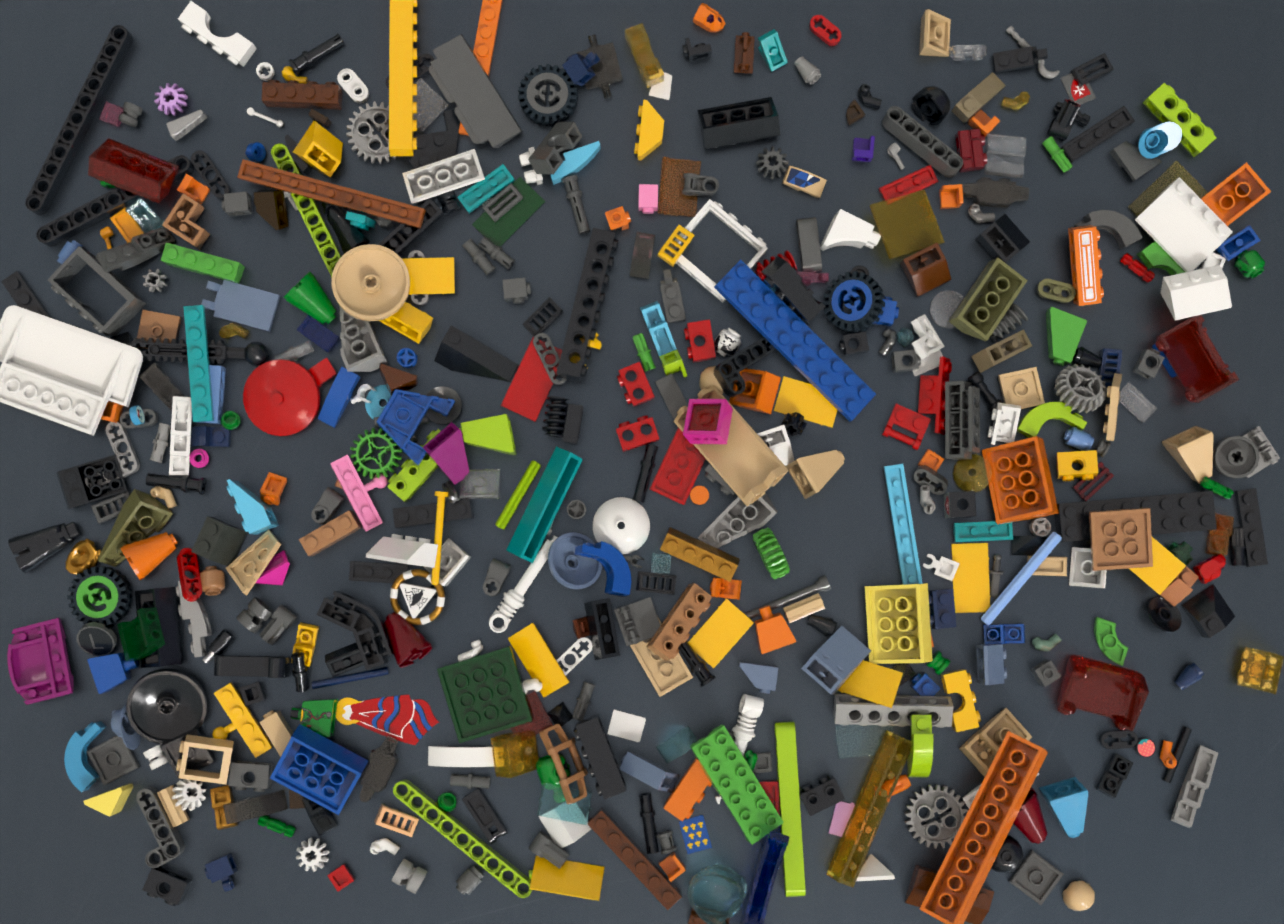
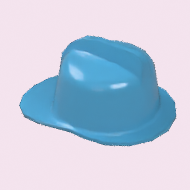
M1169 121L1145 129L1139 137V142H1137L1139 152L1145 158L1152 159L1172 150L1180 143L1182 130L1178 124Z

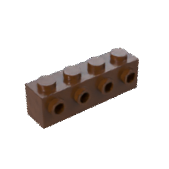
M269 80L262 83V102L266 107L342 110L343 91L335 82L318 84L314 81H307L306 84L293 80L287 81V83Z

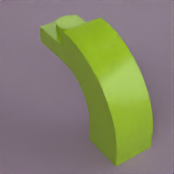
M1048 402L1034 407L1023 415L1018 422L1017 432L1028 438L1035 437L1041 426L1050 419L1060 420L1080 430L1085 428L1087 422L1083 420V416L1074 412L1071 414V407H1065V403Z
M911 715L910 756L907 757V777L927 778L930 775L933 761L932 716Z

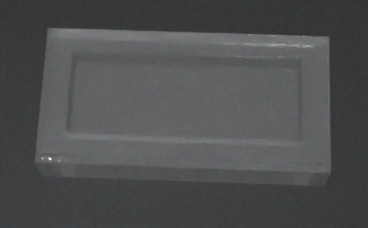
M1130 382L1120 390L1119 401L1142 423L1157 410Z

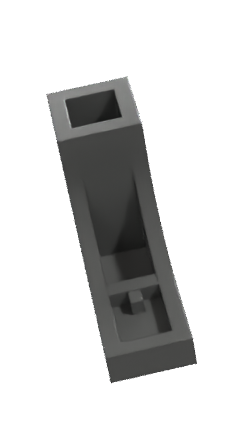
M1112 210L1093 211L1084 216L1083 221L1074 225V227L1092 225L1096 229L1109 232L1115 238L1120 250L1142 239L1138 228L1128 217Z

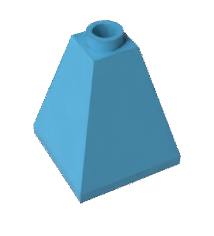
M1076 777L1039 787L1041 795L1068 837L1075 838L1080 836V833L1084 831L1088 790Z

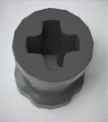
M673 830L664 831L656 835L662 847L661 854H668L678 850L673 841Z

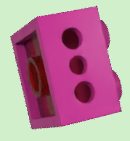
M689 399L683 435L690 444H727L733 408L726 399Z

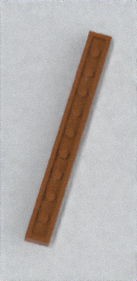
M242 159L237 178L420 229L426 212L424 208Z

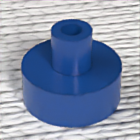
M259 142L250 143L246 148L245 154L250 161L260 162L264 160L266 150Z

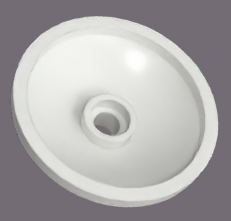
M617 497L606 501L598 508L593 519V533L597 542L603 541L612 545L622 555L638 550L647 540L650 531V521L646 510L642 505L630 498ZM619 522H623L625 524V527L623 529H619L617 527Z

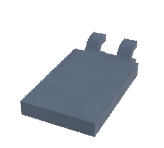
M224 280L222 285L208 281L206 288L217 292L215 302L203 299L201 305H204L205 309L215 311L214 317L267 332L271 331L280 295Z

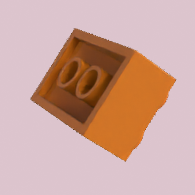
M1246 162L1202 197L1201 200L1228 226L1267 196L1271 190Z

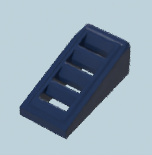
M1101 349L1100 357L1102 361L1099 366L1098 376H1102V381H1104V378L1113 379L1114 373L1120 374L1122 350ZM1107 355L1115 356V358L1107 359ZM1106 363H1112L1114 367H1108ZM1105 371L1114 372L1113 375L1104 374ZM1106 382L1105 387L1112 386V383Z

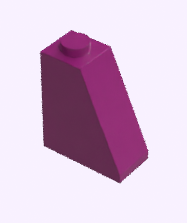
M451 422L422 448L445 476L456 485L469 473L462 432Z

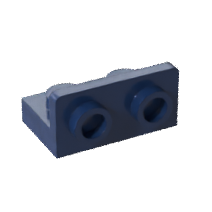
M953 589L929 590L930 625H932V629L956 627Z

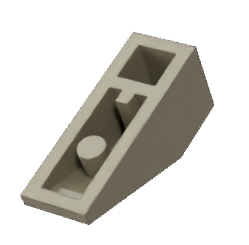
M992 72L954 106L952 112L965 124L1006 85Z
M1023 329L971 357L981 373L1032 347V344Z

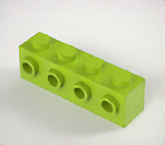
M437 429V431H431L430 434L426 437L428 441L424 445L420 444V446H425L438 433H440L441 430ZM427 453L419 466L412 460L407 459L402 464V470L399 474L395 473L388 480L390 484L387 487L407 503L438 466Z

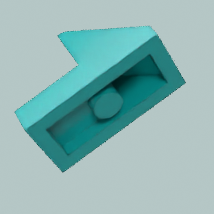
M775 29L758 38L760 44L758 50L771 72L788 63Z

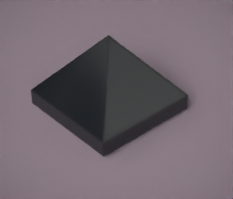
M563 702L547 713L553 723L559 724L561 727L573 719L572 714Z

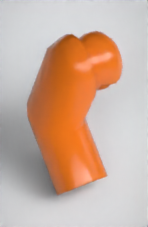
M1163 740L1160 759L1167 768L1172 769L1177 765V760L1171 752L1173 742Z

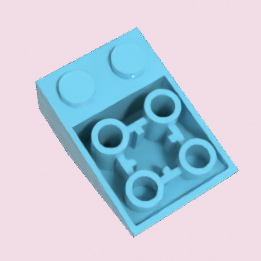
M227 480V490L231 497L234 496L236 501L234 506L237 513L242 515L244 520L242 521V526L246 532L259 535L279 526L274 512L269 505L239 481Z

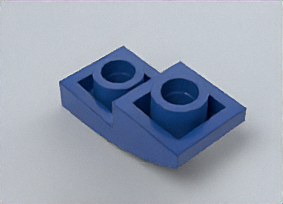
M1025 624L983 625L984 644L1025 643Z

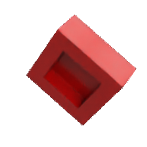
M345 863L327 875L338 892L355 880Z

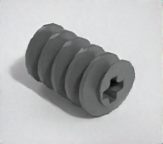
M1012 303L990 338L997 343L996 336L1003 339L1002 332L1009 335V327L1012 330H1016L1015 323L1019 326L1022 325L1020 319L1027 322L1028 317L1019 306Z

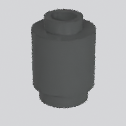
M474 865L471 868L468 867L456 880L458 884L456 886L457 890L463 895L466 893L470 895L482 882L484 874Z

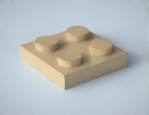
M1037 367L998 375L1004 403L1019 405L1021 409L1045 403Z

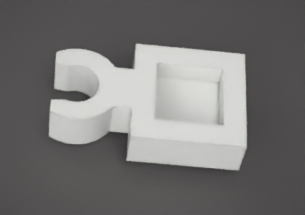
M927 554V557L931 558L933 562L931 565L923 563V567L926 569L935 568V575L953 581L960 563L943 556L938 561L932 554Z

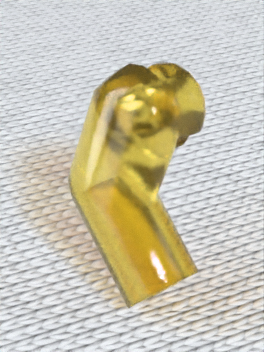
M1021 92L1015 99L1004 97L1001 106L1019 110L1028 104L1030 95L1028 92Z
M236 323L225 325L219 331L220 337L224 339L236 334L246 339L249 334V330Z

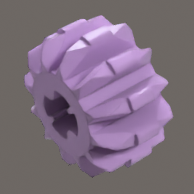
M166 83V88L159 86L161 92H155L158 98L154 100L158 105V109L164 111L165 115L172 113L173 116H176L177 110L182 113L183 109L181 107L187 106L185 100L188 99V96L184 94L185 90L182 87L179 88L176 83L172 86Z

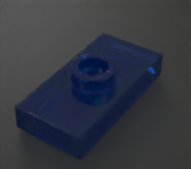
M307 315L297 329L328 353L339 339L337 335L309 315Z

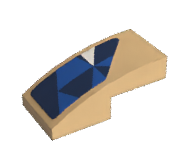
M788 166L782 184L820 198L827 180L797 167Z

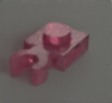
M797 271L805 286H809L814 282L827 283L829 281V273Z

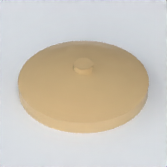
M367 244L349 250L338 260L332 273V290L339 306L350 316L363 321H379L394 315L404 305L409 295L410 277L404 261L398 254L381 245Z

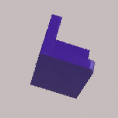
M870 136L869 139L854 138L852 161H872L875 136Z

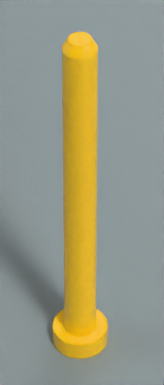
M435 491L437 510L434 544H438L435 568H432V585H438L445 497H448L449 492Z

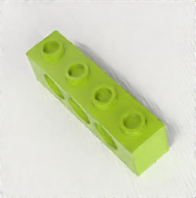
M1165 82L1143 102L1161 123L1169 121L1180 126L1182 130L1180 143L1193 157L1200 154L1217 138L1213 130L1205 126L1201 122L1200 116L1193 113L1188 108V104L1183 99H1180L1175 94L1174 89L1166 85ZM1164 102L1170 103L1171 109L1167 108ZM1178 115L1182 116L1183 119H1184V122H1180V121L1178 120L1177 116H1178ZM1194 129L1197 132V136H1193L1190 130Z

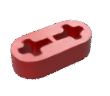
M822 15L812 17L809 24L812 33L829 46L837 45L842 35L839 28ZM821 21V27L815 28V22ZM829 33H836V39L830 40Z

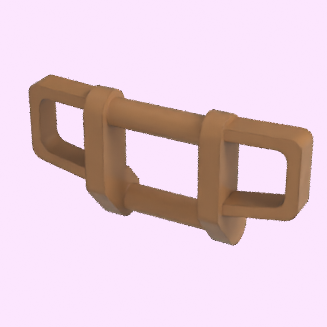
M559 724L541 730L539 732L548 755H551L557 770L566 803L568 805L585 798L587 790L584 776L588 774V771L584 768L576 749L575 738L568 739ZM555 730L562 743L553 746L548 732ZM565 748L569 749L577 770L568 777L558 754L559 751ZM577 780L579 796L573 798L568 784Z

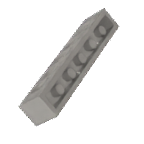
M835 694L833 716L835 724L843 726L850 724L905 727L911 726V715H931L932 726L944 728L952 727L954 706L951 697L896 695L892 708L849 694Z

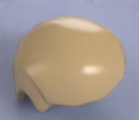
M716 366L705 368L700 375V389H708L715 386L723 394L724 391L714 376V368Z
M1078 880L1071 882L1067 889L1063 891V900L1069 909L1083 911L1093 905L1095 892L1089 883Z

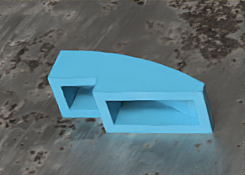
M597 141L563 153L565 161H563L554 174H550L553 185L562 182L563 178L575 175L583 169L600 151V142Z
M656 301L641 307L640 311L658 356L677 350L660 304Z

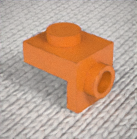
M623 206L605 212L610 230L620 227L622 231L629 229L631 219L628 211H624Z
M713 577V581L710 584L711 596L740 600L742 581L731 580L729 582L723 578Z

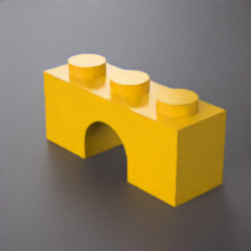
M965 669L940 674L944 693H958L962 699L961 706L953 711V731L961 732L978 728V722H981L979 711H975L974 703H976V696L974 691L971 692L969 684H972L970 673H967Z

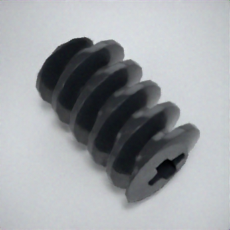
M549 396L547 400L551 404H546V408L551 411L545 412V416L549 417V419L543 420V423L548 426L542 427V430L547 433L544 435L563 438L561 431L564 430L565 426L562 423L566 422L563 416L567 415V411L564 408H568L569 404L566 403V400L569 399Z

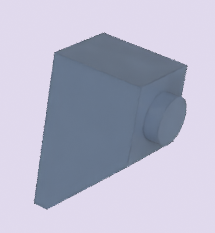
M739 661V667L755 688L759 689V692L770 694L771 690H776L778 667Z

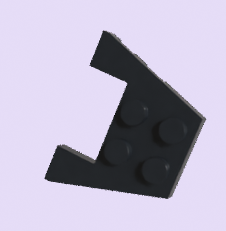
M454 110L443 112L446 131L414 136V138H417V150H414V156H406L413 169L456 155L460 120Z

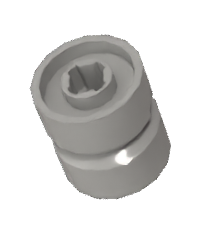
M403 859L391 881L399 886L405 885L406 890L416 894L428 871L419 866L415 868L412 862Z

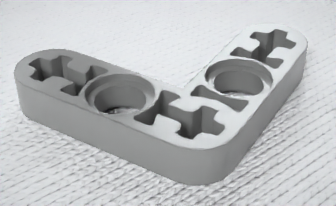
M120 422L108 423L106 434L116 454L122 476L125 478L139 470L140 462L126 428ZM113 426L119 427L117 431L118 436L116 433H112V430H114ZM122 442L127 444V450L124 453L118 450V446ZM128 460L130 462H134V465H132V469L126 468V465H128ZM96 472V474H95L94 477H97V476H99L100 474H99L98 472ZM85 478V484L90 488L91 483H89V479ZM105 478V482H102V479H99L96 482L97 485L102 486L109 483L111 480Z

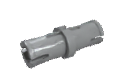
M159 423L156 438L153 439L154 446L150 457L151 461L162 463L165 449L169 444L167 441L171 430L170 425Z

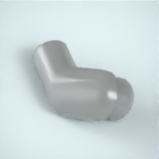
M972 204L968 209L969 216L977 223L995 222V214L983 213L978 204Z

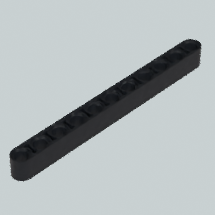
M116 25L111 29L26 198L25 205L27 209L37 215H44L48 211L132 43L131 33L122 25ZM121 33H125L122 39H118ZM116 50V54L110 56L111 51ZM108 66V70L105 73H101L102 69ZM99 83L98 89L93 90V86ZM91 100V104L85 107L86 101ZM83 117L81 123L76 124L77 119ZM74 133V138L68 141V136ZM65 150V155L60 158V153ZM57 167V172L51 175V170ZM48 184V189L43 192L44 185ZM40 201V206L34 209L35 203Z

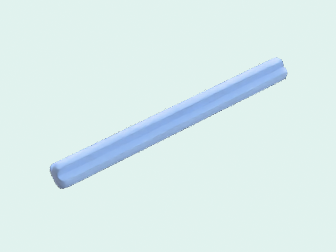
M1052 532L983 614L981 620L985 624L990 625L1062 540L1059 534Z

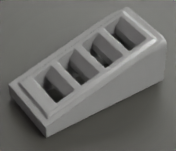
M200 109L170 121L166 125L171 137L177 141L207 119V115Z

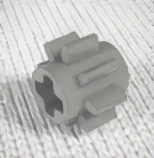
M149 269V273L143 275L146 281L143 286L149 287V291L152 293L155 289L162 292L161 288L167 286L164 280L167 276L165 274L161 275V270L159 269L156 272ZM154 278H158L156 280V284H153V282L155 281Z

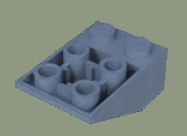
M841 626L801 669L828 693L834 695L871 650L846 628Z

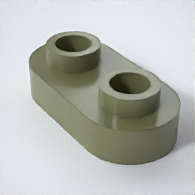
M1043 279L1036 288L1037 294L1041 298L1060 303H1068L1076 295V291L1071 284L1052 279ZM1044 286L1048 287V292L1043 291ZM1065 291L1067 293V297H1063L1061 292Z

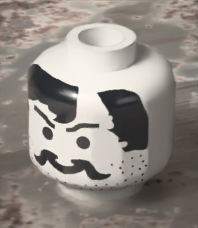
M731 328L722 329L714 340V345L717 347L716 352L724 357L727 354L733 356L742 344L741 335Z

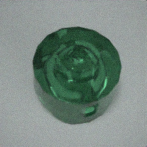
M1185 541L1180 545L1173 542L1167 548L1186 566L1193 560L1190 555L1193 548Z

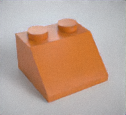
M745 368L739 373L746 384L745 390L735 397H730L729 403L755 412L771 414L781 377L761 370ZM734 384V386H733V390H734V391H737V390H738V387H737L736 384Z

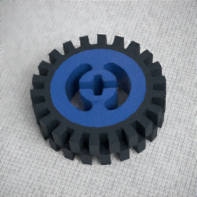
M845 272V276L840 274L837 276L838 280L833 279L831 281L833 285L826 288L828 293H824V298L826 299V301H823V304L826 306L824 312L828 315L827 318L839 329L849 333L851 331L859 333V330L864 332L868 326L872 328L874 326L873 322H878L880 320L878 318L879 314L882 315L884 312L882 310V307H885L883 290L872 277L863 272ZM858 290L865 293V303L862 302L864 299L856 293ZM843 301L847 303L844 305L852 311L851 314H846L844 312L842 306Z

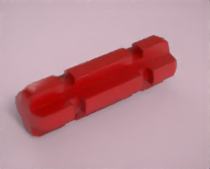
M1129 253L1122 256L1120 262L1125 266L1128 265V268L1139 277L1142 276V279L1147 283L1153 280L1155 274L1151 270L1148 271L1147 267L1138 260H1133Z

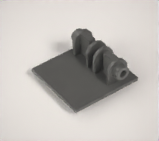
M651 597L614 609L626 646L652 638L660 627Z

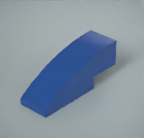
M341 366L324 401L318 420L334 428L336 427L361 378L359 375L348 372L346 368Z

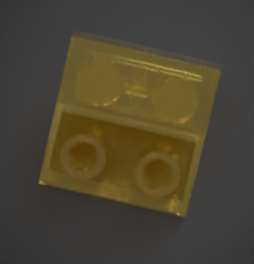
M535 730L507 733L491 738L496 777L513 778L536 770L535 765L539 757Z

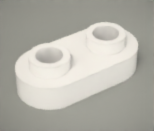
M346 68L338 73L337 80L340 86L354 102L364 103L367 101L369 90L353 70ZM349 75V80H344V76ZM361 89L362 93L357 95L356 91Z

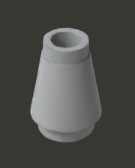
M803 56L795 61L794 65L805 83L812 85L821 77L819 68Z

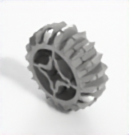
M1076 364L1068 365V367L1061 370L1055 381L1054 389L1057 390L1056 395L1060 396V401L1065 402V407L1070 406L1072 411L1077 409L1079 413L1082 411L1086 414L1090 411L1093 412L1103 404L1107 395L1106 382L1101 380L1102 376H1098L1096 371H1091L1090 366L1085 368L1083 364L1079 367Z

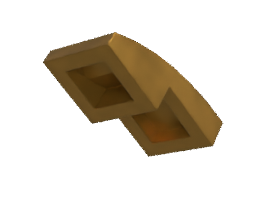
M226 785L210 789L217 829L221 830L238 826L231 787Z

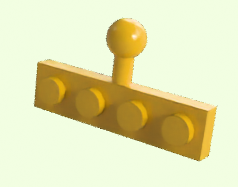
M232 682L214 692V695L232 723L226 727L220 726L215 728L212 733L213 738L226 740L228 734L237 729L255 758L273 747L248 706H245L244 700Z

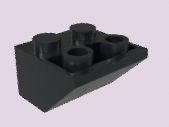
M1006 214L1001 216L976 238L993 259L1000 258L1005 263L1030 243Z

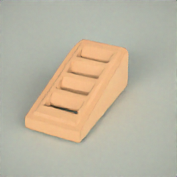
M381 804L374 822L376 825L412 837L419 818ZM385 812H389L386 820L382 821ZM393 814H395L396 817L394 819L393 824H390L391 818ZM400 817H403L401 826L397 827ZM409 819L411 820L408 830H405L404 828Z

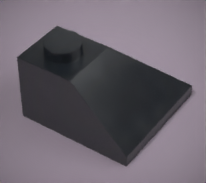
M1214 584L1181 605L1200 635L1204 638H1211L1226 628L1235 617Z

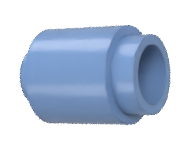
M72 240V242L67 241L58 254L57 262L63 264L79 246L83 247V245L75 240Z
M1076 427L1067 429L1063 438L1066 440L1065 444L1080 451H1089L1094 442V437L1090 433Z

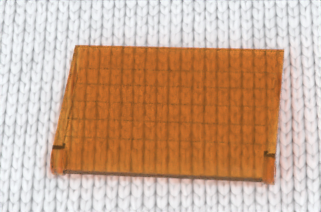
M669 157L662 158L658 214L684 217L696 216L698 196L683 195L681 190L684 189L683 174L693 173L700 175L701 161Z

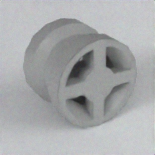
M1035 518L1029 524V531L1033 536L1044 537L1050 533L1051 524L1046 518Z

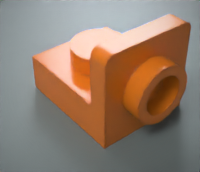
M269 472L260 489L261 500L269 505H279L280 496L286 486L287 478Z

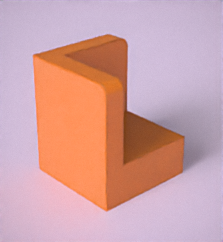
M979 110L968 121V124L973 129H980L981 134H984L986 137L1000 120L996 116L991 119L983 110Z
M186 174L177 191L181 194L184 193L202 205L210 189Z
M962 184L943 185L939 190L940 209L960 208L963 204Z
M108 401L101 419L114 423L120 422L124 406Z
M675 852L670 853L658 863L668 876L670 882L686 871V866Z

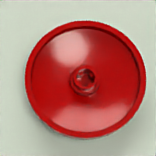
M278 359L261 364L250 374L243 391V403L248 417L260 430L275 436H288L304 430L312 423L319 410L320 391L314 376L308 369L297 362Z

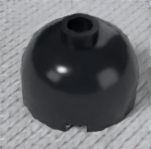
M924 87L912 98L913 103L911 105L915 115L922 121L926 119L930 122V125L940 124L949 113L950 100L947 94L938 87Z
M1007 835L991 867L995 872L1003 874L1012 873L1021 865L1023 851L1015 838Z

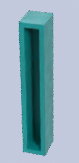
M556 446L506 551L531 563L534 562L583 460L582 458Z

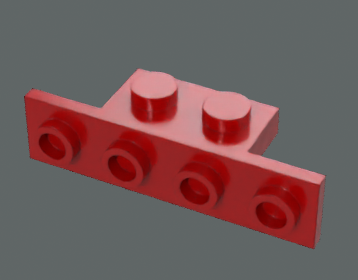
M940 357L939 376H920L918 405L919 414H936L935 433L945 435V382L949 381V373L952 371V363L946 357Z

